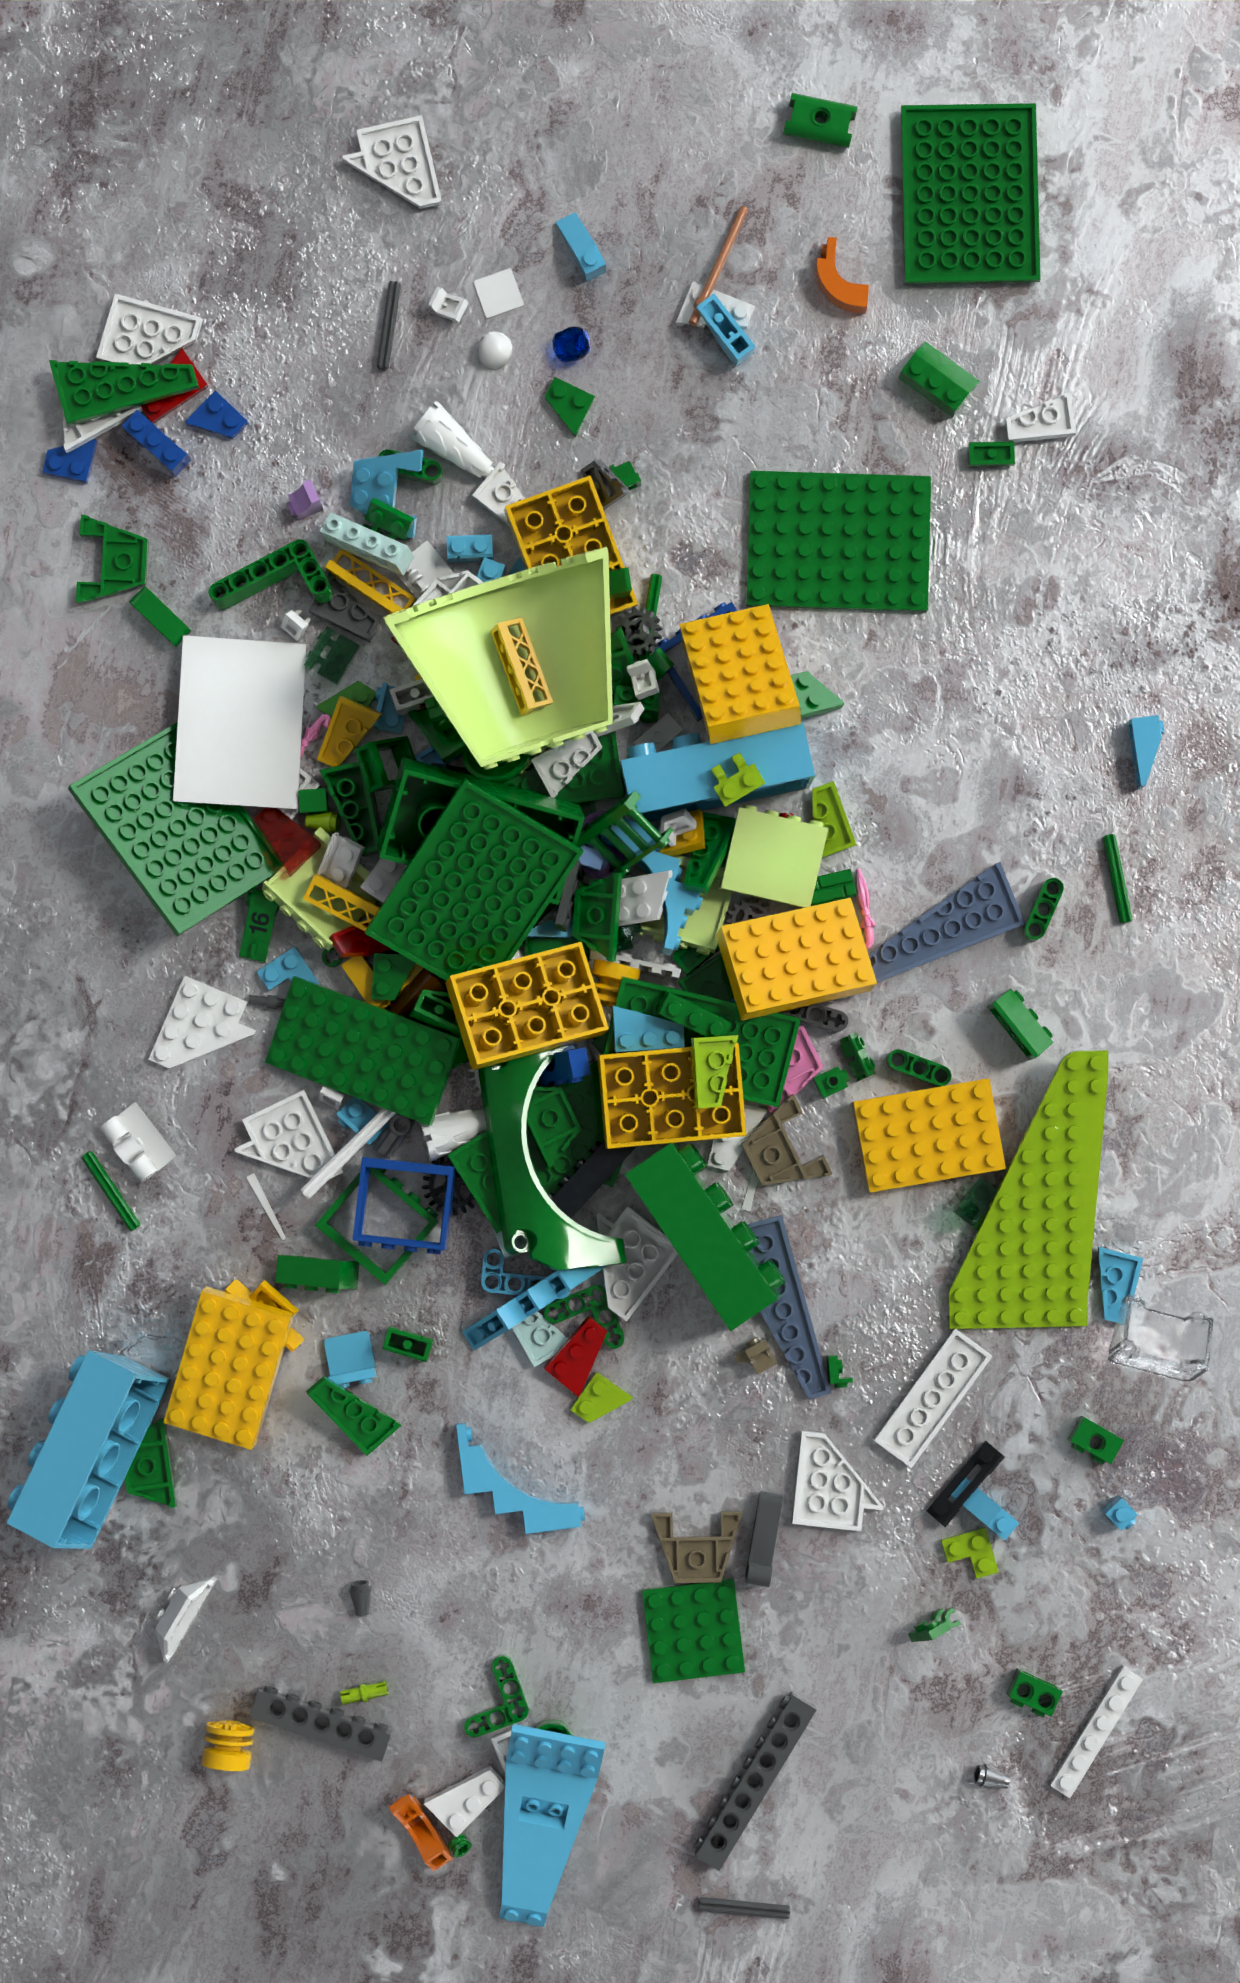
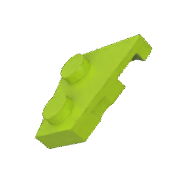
M596 1372L570 1410L588 1423H591L631 1401L633 1397Z

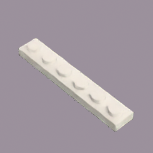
M1123 1665L1121 1666L1049 1783L1051 1787L1071 1798L1143 1681V1678Z

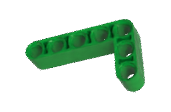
M302 539L295 540L213 583L208 591L214 605L219 609L225 610L300 571L316 602L327 603L333 597V590L308 543ZM301 551H306L303 555L297 556ZM280 562H285L284 565L277 566ZM315 569L313 573L307 574L309 570ZM265 572L263 576L257 577L258 574ZM240 583H245L244 586L237 587ZM325 587L323 591L316 592L319 588ZM225 593L223 597L217 598L218 595Z

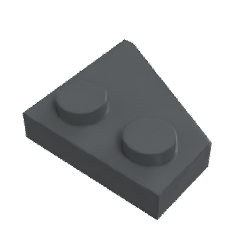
M601 459L594 460L581 469L583 477L591 475L603 510L630 493L624 483Z

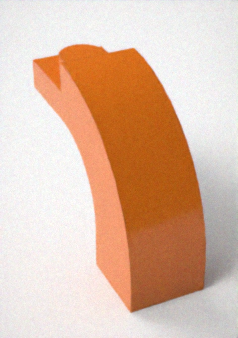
M828 237L827 243L822 244L821 258H817L815 265L819 287L826 298L837 307L850 312L866 313L869 285L850 283L839 275L835 266L837 237Z
M407 1794L389 1806L391 1813L401 1822L414 1840L424 1863L433 1872L453 1860L439 1830L415 1796L412 1798Z

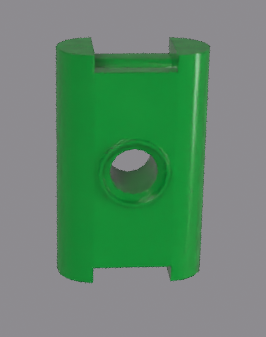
M791 93L789 107H793L791 121H786L783 135L849 148L852 134L848 133L850 119L855 120L858 106ZM821 117L826 122L818 123L815 118Z

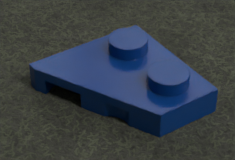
M216 390L185 421L191 427L202 428L208 432L218 433L230 439H234L249 424Z
M92 439L69 453H66L64 446L47 450L42 472L47 475L88 483L98 441Z

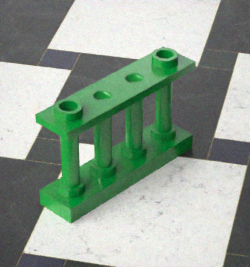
M635 790L584 827L579 835L577 846L581 847L585 843L588 845L592 844L615 868L609 876L620 872L623 877L631 869L630 867L657 848L659 850L663 849L670 842L668 837L674 831L670 827L660 834L637 810L636 803L641 796ZM624 815L631 816L653 840L647 843L623 819ZM611 824L617 825L638 846L639 850L634 853L611 829ZM598 834L605 835L626 859L621 862L598 838Z

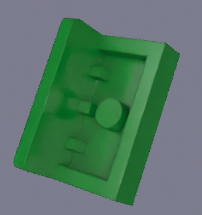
M617 685L614 706L641 702L645 709L640 715L639 720L643 723L658 722L661 690H659V693L638 700L635 696L634 687Z

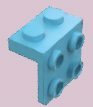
M362 1331L325 1339L324 1346L330 1372L328 1379L343 1388L350 1387L349 1382L358 1381L359 1385L373 1382L372 1378L377 1376V1370L369 1332Z

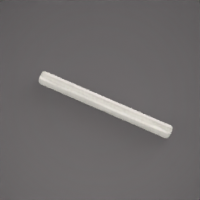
M383 1108L301 1189V1193L306 1198H311L396 1113Z

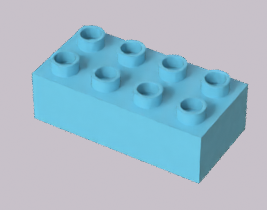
M802 721V724L715 744H710V741L701 743L699 733L686 734L672 739L673 745L671 750L657 753L654 743L632 746L627 749V759L621 760V776L625 796H628L634 790L641 796L636 803L637 810L649 822L661 820L662 816L682 809L690 812L698 809L704 811L723 807V803L713 788L719 783L711 769L720 764L727 778L738 773L739 771L731 757L739 752L747 766L755 764L765 784L730 805L810 788L815 772L804 722Z
M88 1350L86 1356L80 1355L72 1364L69 1371V1380L73 1381L66 1398L58 1399L51 1408L48 1421L53 1426L46 1440L39 1441L32 1449L28 1458V1465L32 1467L26 1483L19 1484L13 1490L7 1504L8 1509L12 1510L7 1524L52 1548L92 1549L171 1379L126 1356Z

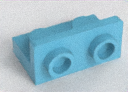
M383 682L382 688H377L375 701H379L376 711L382 713V716L373 727L375 730L402 735L406 714L398 717L389 690L395 688V686H390L388 683Z
M352 1097L336 1115L339 1117L337 1122L346 1130L350 1127L357 1134L377 1113L363 1100ZM386 1123L366 1143L372 1145L387 1129L389 1124Z

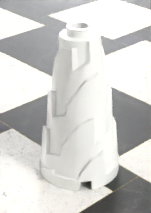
M435 401L433 406L436 410L430 407L413 428L417 434L415 435L410 432L408 437L414 442L430 449L438 456L449 460L462 470L468 471L479 479L482 476L486 479L494 469L491 466L493 462L481 451L482 449L466 434L464 429L443 406Z
M484 1108L437 1113L433 1124L430 1126L417 1121L420 1136L424 1142L423 1146L430 1162L452 1153L487 1130Z

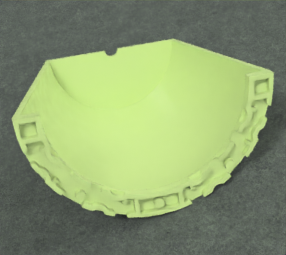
M607 547L560 559L562 565L556 566L555 562L542 564L452 592L383 617L384 623L479 766H484L485 770L498 766L497 762L501 760L502 762L520 759L519 754L533 755L541 752V747L554 748L563 745V740L565 739L572 741L586 737V732L592 730L594 734L606 731L607 725L613 724L609 553ZM521 617L523 618L553 700L551 705L534 709L530 714L524 716L520 714L490 632L497 623ZM518 625L508 627L510 635L518 639L521 634ZM518 646L516 650L518 656L526 660L528 657L527 650ZM526 667L524 671L526 678L534 682L536 678L535 672ZM534 688L532 695L535 703L545 700L543 693Z

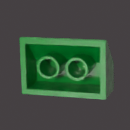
M926 341L912 355L899 375V379L952 418L980 382Z
M1009 989L989 1004L987 1008L1028 1060L1035 1059L1054 1043L1051 1040L1053 1035L1046 1026L1041 1027L1036 1021L1039 1019L1037 1014L1031 1008L1027 1009L1022 1003L1025 1001L1022 995L1017 990Z

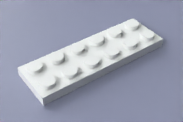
M953 1329L874 1438V1441L912 1468L990 1361L992 1355L960 1331Z

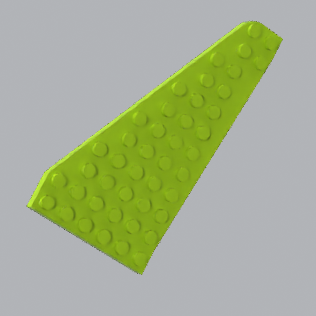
M1076 1050L1066 1054L1059 1062L948 1290L949 1329L1088 1326L1087 1303L1108 1084V1050Z

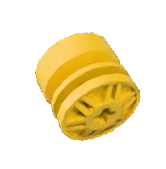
M594 959L591 974L600 978L599 983H594L598 990L597 993L601 1005L612 1008V1005H615L621 977L625 976L639 980L641 970L619 963Z
M232 1720L207 1722L205 1730L209 1734H205L204 1740L214 1745L203 1748L201 1764L216 1770H249L252 1752L242 1747L253 1744V1739L247 1736L254 1735L255 1728L251 1725Z

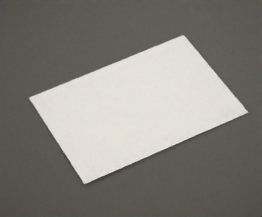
M183 635L173 801L298 809L306 644Z

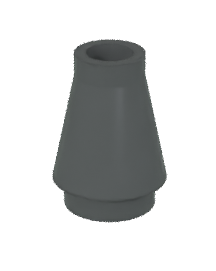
M367 1580L354 1581L351 1583V1588H349L355 1615L358 1617L369 1615L372 1587L369 1586V1581Z

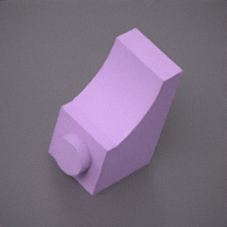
M311 479L302 482L299 489L288 495L290 502L287 503L290 513L292 516L296 514L299 520L324 510Z

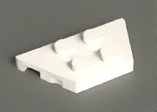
M141 406L70 426L66 423L62 408L64 417V449L66 453L75 450L125 422L136 410L140 413L143 412Z
M672 870L622 879L619 926L661 919L663 902L666 900L668 893L666 888L669 878H672Z

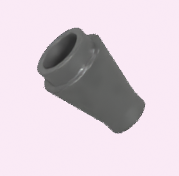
M983 1764V1766L978 1765L975 1769L974 1783L978 1784L979 1787L1007 1789L1010 1783V1776Z

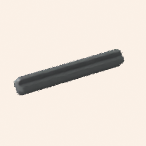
M389 281L377 358V368L388 370L401 290V284L397 281Z
M700 1897L698 1902V1909L706 1912L789 1919L790 1906L707 1897Z

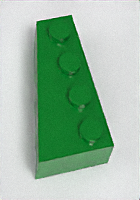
M353 762L319 770L337 805L339 814L345 822L352 841L365 847L361 856L367 857L379 854L377 842L382 827L375 792H368L359 763Z

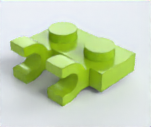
M740 752L731 757L739 771L733 776L727 778L720 764L711 769L719 783L713 788L724 807L765 784L755 764L747 766Z

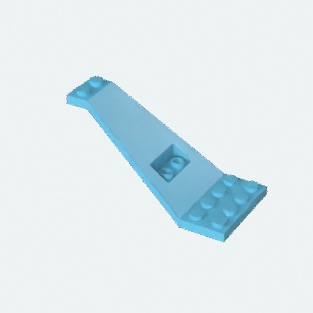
M513 1724L506 1757L502 1904L499 1918L511 1922L527 1923L531 1926L545 1927L550 1905L598 1780L606 1742Z

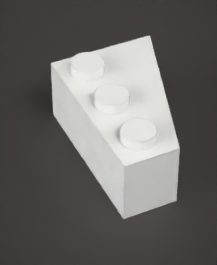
M490 1765L464 1780L445 1788V1790L425 1798L424 1805L458 1837L505 1789V1779Z

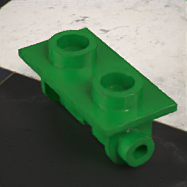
M857 1032L840 1039L841 1044L839 1046L845 1058L848 1059L852 1056L855 1058L854 1061L848 1063L854 1078L857 1077L858 1081L876 1074L874 1071V1061L870 1056H867L864 1049L866 1047L865 1042L861 1036H858Z

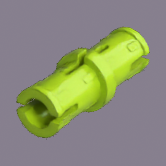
M384 1680L369 1685L363 1683L360 1684V1687L341 1690L340 1695H342L341 1701L343 1706L359 1701L365 1703L369 1702V1699L388 1696L387 1682Z

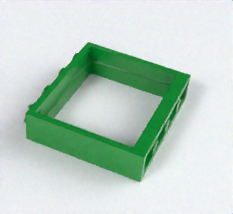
M370 1168V1173L429 1222L415 1238V1240L424 1241L440 1222L437 1219L439 1214L429 1206L425 1209L420 1205L421 1199L412 1191L407 1194L402 1189L404 1185L393 1176L390 1179L384 1174L386 1170ZM359 1173L315 1226L379 1281L387 1285L414 1252L404 1251L388 1272H385L328 1223L331 1217L359 1186Z

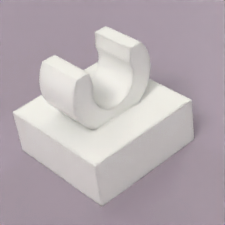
M291 609L285 615L280 627L298 641L303 637L311 619L308 617L306 620H303L300 617L301 610L294 612Z
M324 1085L318 1100L339 1110L345 1095L338 1090Z

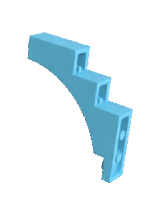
M606 1266L556 1271L462 1332L475 1351L558 1297L572 1290Z
M466 1422L456 1424L465 1494L492 1491L495 1514L523 1511L526 1534L581 1527V1521H585L584 1507H579L578 1501L559 1502L546 1500L519 1489L496 1469L487 1456L482 1444L469 1445V1441H473L471 1427H467Z

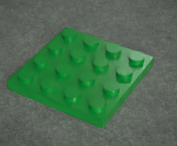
M734 1578L723 1579L721 1582L690 1583L642 1589L653 1683L745 1672Z

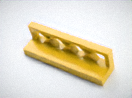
M343 549L339 550L333 561L329 560L325 565L327 572H330L334 577L389 614L411 608L414 601H416L414 596ZM343 555L351 560L352 569L345 570L338 565ZM366 570L370 573L371 581H361L357 578L356 572ZM374 584H387L390 594L382 595L375 590ZM403 595L409 601L404 608H401L394 603L393 597Z
M523 618L497 623L490 632L521 716L530 714L534 709L551 705L553 700ZM518 625L521 633L518 639L510 635L508 627ZM518 646L527 650L528 657L526 660L518 656L516 651ZM526 667L535 672L536 678L534 682L526 678L524 673ZM534 688L543 693L545 700L535 703L532 695Z
M318 873L314 875L303 897V900L363 931L367 928L363 924L370 923L373 919H370L369 913L375 915L380 908L376 903L347 888L345 889ZM315 885L324 889L326 899L317 901L309 897ZM328 892H330V893H332V894H334V895H336V896L329 897ZM338 897L345 901L347 909L339 912L333 909L331 903L332 899ZM328 901L329 907L322 902ZM349 903L355 905V907L350 908ZM358 908L365 910L368 920L362 922L355 921L351 910ZM348 912V913H349V917L346 916V915H344V914H342V913Z

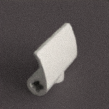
M136 1102L100 1127V1130L113 1145L115 1152L129 1166L141 1183L149 1179L176 1157L175 1152Z

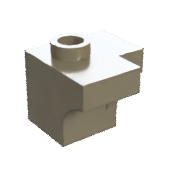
M758 1337L746 1342V1348L733 1354L738 1364L742 1362L751 1364L757 1375L778 1364L764 1338L761 1340Z

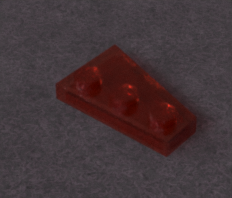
M265 807L255 817L257 826L272 846L279 861L284 865L289 877L321 847V842L278 808Z

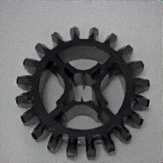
M444 1157L439 1158L441 1161L440 1165H453L449 1158V1161H445ZM436 1161L431 1162L433 1165H438ZM437 1175L423 1176L422 1179L429 1181V1185H423L422 1189L430 1190V1193H426L424 1197L429 1198L432 1196L433 1200L429 1202V1205L433 1206L437 1202L439 1205L436 1211L440 1212L442 1207H444V1201L438 1195L446 1190H442V1188L446 1187L447 1176H445L444 1184L438 1188H434ZM455 1176V1181H460L462 1178ZM463 1181L457 1186L458 1196L455 1191L453 1192V1196L457 1201V1204H452L454 1216L458 1215L457 1208L461 1207L462 1212L467 1213L465 1205L468 1204L471 1209L475 1207L471 1202L474 1199L471 1193L465 1200L462 1198L461 1187L465 1184Z

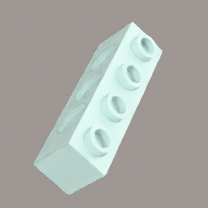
M330 512L320 530L327 543L404 576L414 558L407 545Z

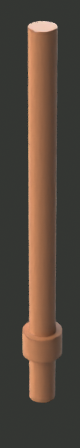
M740 206L700 297L696 298L693 305L694 311L688 322L692 326H697L701 317L696 306L710 297L748 213V208L745 206Z

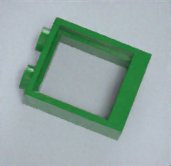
M408 735L368 742L354 750L369 793L393 789L395 780H388L379 751L391 749L398 769L402 757L408 759L410 757L416 761Z

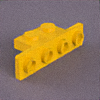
M237 1279L224 1290V1292L295 1313L294 1316L299 1311L266 1280L253 1293ZM292 1327L290 1328L285 1347L294 1352L304 1341V1338Z

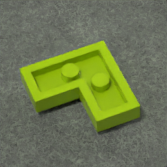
M986 1527L941 1539L948 1563L970 1557L976 1579L999 1573Z

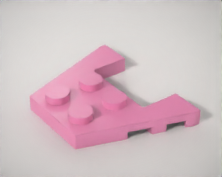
M799 1026L780 1104L791 1094L796 1095L824 1068L804 1026ZM766 1105L770 1114L777 1108Z

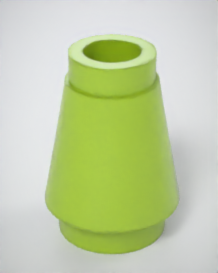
M334 811L307 814L305 825L306 828L318 830L321 827L325 832L333 834L340 829V815L335 814Z

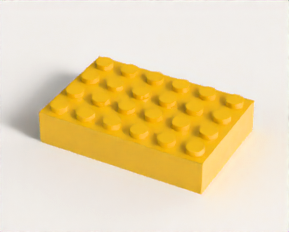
M591 475L505 506L504 513L525 569L555 562L556 566L562 565L560 559L607 547L609 553V572L625 568ZM633 588L627 597L610 599V617L623 613L624 610H631L632 607H637L638 602Z
M769 604L679 624L684 652L710 744L802 724L799 701Z
M851 898L724 925L716 933L741 1021L870 992L877 984Z
M582 942L451 975L445 982L472 1071L602 1036L609 1030Z
M735 1043L733 1059L729 1066L721 1107L695 1108L692 1047L597 1055L605 1148L747 1136L739 1043Z
M990 1078L851 1102L867 1193L1006 1169Z
M206 1286L201 1291L163 1423L252 1450L258 1441L295 1313Z

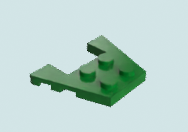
M81 514L80 536L103 537L101 582H77L76 603L81 604L146 586L149 540Z

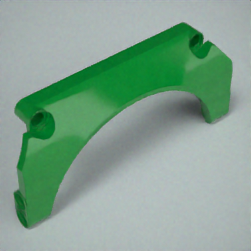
M569 1045L478 1069L504 1248L512 1255L529 1252V1259L537 1261L555 1271L582 1267L587 1269L627 1263L624 1239L593 1232L564 1214L541 1186L530 1159L526 1125L528 1107L533 1090L544 1069L553 1060L554 1053L562 1051ZM515 1238H518L521 1242L520 1249L514 1244Z

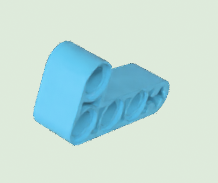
M495 1248L488 1250L484 1254L481 1285L487 1292L520 1295L531 1288L534 1280L542 1281L548 1277L504 1272L505 1258L502 1251ZM495 1252L499 1254L501 1260L498 1265L493 1266L489 1264L488 1255ZM493 1275L497 1277L498 1286L491 1289L487 1287L485 1281L488 1276ZM514 1277L521 1281V1288L516 1291L511 1290L508 1285L509 1280ZM570 1291L558 1297L557 1299H564L570 1294Z

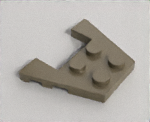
M794 1094L787 1097L779 1105V1108L777 1107L741 1143L762 1186L833 1174L824 1155L803 1165L799 1161L782 1126V1123L803 1113Z
M721 1511V1536L673 1537L672 1512L651 1513L675 1583H715L722 1581L742 1511Z

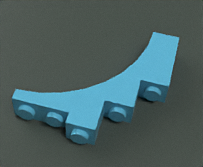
M623 818L647 843L653 840L637 822ZM611 824V829L634 853L639 850L638 846L617 825ZM601 835L600 840L603 843L615 847L605 835ZM657 848L638 861L637 864L644 870L646 875L672 870V878H669L666 891H668L667 897L663 902L664 941L661 953L670 956L673 949L678 950L681 937L678 936L679 929H684L687 915L692 916L695 910L699 911L703 897H699V892L686 890L684 883L677 882L683 868L679 867L681 859L659 853Z

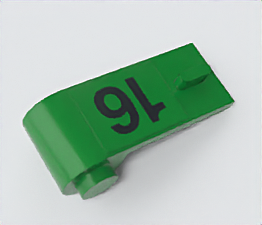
M254 889L252 893L248 892L246 898V905L249 908L239 956L266 963L274 921L280 906L275 901H269L264 896L262 890Z

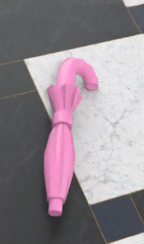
M323 714L310 728L306 726L304 739H301L300 759L305 751V747L307 748L310 744L309 742L320 737L317 733L322 726L328 729L331 721L330 715Z
M856 869V898L861 908V916H863L860 929H864L866 949H869L874 942L873 927L876 924L870 917L869 891L861 869Z

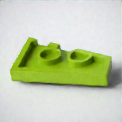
M831 781L813 788V820L824 823L823 827L828 828L822 858L857 846L835 782Z
M738 1035L691 1038L695 1108L721 1107L727 1083V1074L732 1063V1054Z

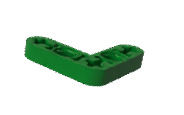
M600 1285L588 1287L564 1299H559L548 1304L544 1309L545 1319L553 1324L591 1309L595 1320L603 1327H610L614 1323L617 1325L616 1328H613V1331L616 1335L620 1334L621 1336L618 1339V1344L614 1345L613 1342H608V1338H610L609 1330H607L604 1338L605 1344L609 1348L616 1349L624 1343V1333L617 1316L608 1309L606 1291ZM594 1289H597L598 1292H603L600 1302L592 1299L588 1301L591 1306L586 1307L585 1299L581 1294L586 1292V1297L591 1296ZM579 1298L582 1301L581 1309L578 1311L571 1310L569 1307L570 1299ZM564 1301L566 1310L570 1314L565 1316V1313L561 1312L556 1320L553 1317H549L547 1313L550 1312V1307L554 1306L555 1309L562 1308L560 1303ZM608 1310L611 1312L612 1320L609 1323L600 1322L599 1314L601 1311Z
M507 1655L497 1656L492 1664V1670L504 1703L469 1716L465 1721L464 1729L470 1737H480L520 1722L528 1716L529 1706L513 1661ZM499 1660H503L504 1663L508 1662L509 1665L506 1667L507 1674L513 1673V1676L506 1677L502 1681L499 1677H504L502 1669L496 1668L499 1665ZM514 1682L517 1685V1691L514 1694H507L504 1690L505 1683ZM521 1695V1698L517 1699L518 1705L525 1708L521 1716L512 1712L515 1709V1704L513 1701L509 1703L507 1699H514ZM493 1712H500L503 1715L502 1723L493 1724L490 1720V1715ZM486 1715V1722L490 1728L486 1729L485 1724L479 1726L478 1732H475L474 1729H469L472 1720H475L476 1723L483 1722L482 1716Z

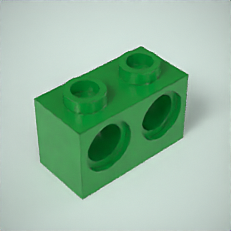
M1017 1668L1006 1694L1011 1698V1703L1022 1708L1025 1704L1032 1708L1031 1712L1044 1718L1045 1714L1052 1717L1063 1691L1060 1687ZM1021 1684H1027L1029 1687L1025 1695L1017 1693V1689ZM1042 1694L1050 1696L1049 1702L1045 1705H1040L1038 1702Z

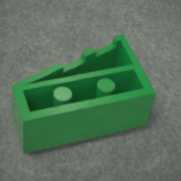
M422 990L409 1016L433 1028L460 1037L461 1041H463L449 994L446 992Z
M278 1255L275 1283H284L283 1288L297 1289V1285H304V1290L318 1291V1287L326 1288L325 1292L339 1293L340 1289H357L359 1263L357 1261Z

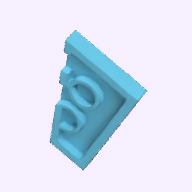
M612 1005L615 1052L685 1047L683 1025L672 1020Z
M1097 1246L1103 1319L1127 1325L1143 1258Z

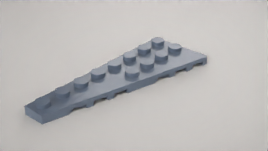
M1001 862L990 867L868 954L876 981L880 982L1025 925Z
M779 1215L748 1224L760 1242L751 1252L760 1265L771 1259L786 1283L777 1288L782 1297L760 1311L808 1398L813 1399L831 1394L783 1217Z

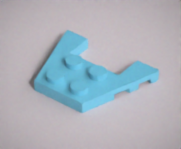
M419 449L411 452H400L392 455L355 460L353 463L350 506L367 514L370 502L373 498H376L395 508L398 469L420 472L422 470L424 450ZM409 515L414 518L408 537L414 538L417 516Z

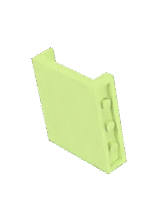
M744 804L743 808H737L736 821L719 889L799 908L810 907L828 828L823 827L824 823L819 821L801 822V817L788 815L787 818L779 817V812L766 810L765 813L756 811L757 807Z
M320 827L314 833L313 838L268 882L266 880L263 882L262 890L264 896L269 901H275L280 906V910L285 916H291L297 922L296 924L304 933L308 932L314 937L313 941L320 948H325L329 951L333 947V942L329 937L353 925L303 900L314 875L318 873L331 836ZM358 863L350 886L347 889L377 904V900L360 889L370 872ZM315 885L309 897L317 901L326 899L324 889ZM328 892L329 897L336 896V895H334V894ZM338 897L331 900L334 910L339 912L347 909L343 899ZM328 901L322 902L329 907ZM349 903L350 908L355 907V905ZM361 908L351 910L353 919L357 922L366 914L365 910ZM348 912L342 913V914H344V915H346V916L349 917V913H348Z
M680 855L672 856L681 859L679 867L683 868L680 880L681 883H684L690 858ZM719 868L708 893L699 894V897H703L699 911L695 910L692 916L687 915L684 929H679L678 936L681 937L679 948L687 949L690 946L697 948L696 952L703 955H709L710 952L715 954L718 944L716 933L724 924L733 893L719 889L725 868ZM663 911L661 919L627 925V929L631 930L630 933L641 937L644 934L653 936V940L663 943Z

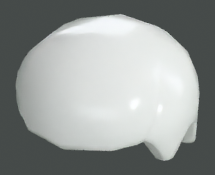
M493 331L485 334L478 347V356L481 363L487 368L498 369L507 365L512 354L513 347L511 341L505 334Z

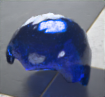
M572 326L555 333L552 340L555 356L561 362H575L585 358L591 348L588 332L581 327Z

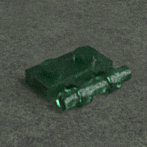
M327 626L324 632L320 633L317 637L318 642L313 650L308 652V659L304 666L311 670L315 663L321 665L317 674L338 685L358 652L360 645L341 634L335 642L330 639L334 630ZM327 645L331 650L324 659L320 654Z

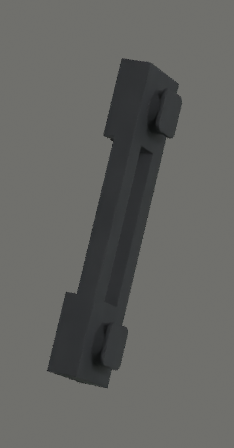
M985 1441L926 1511L941 1525L946 1527L960 1511L961 1506L1005 1457ZM977 1464L981 1466V1471L953 1503L948 1500L950 1495Z

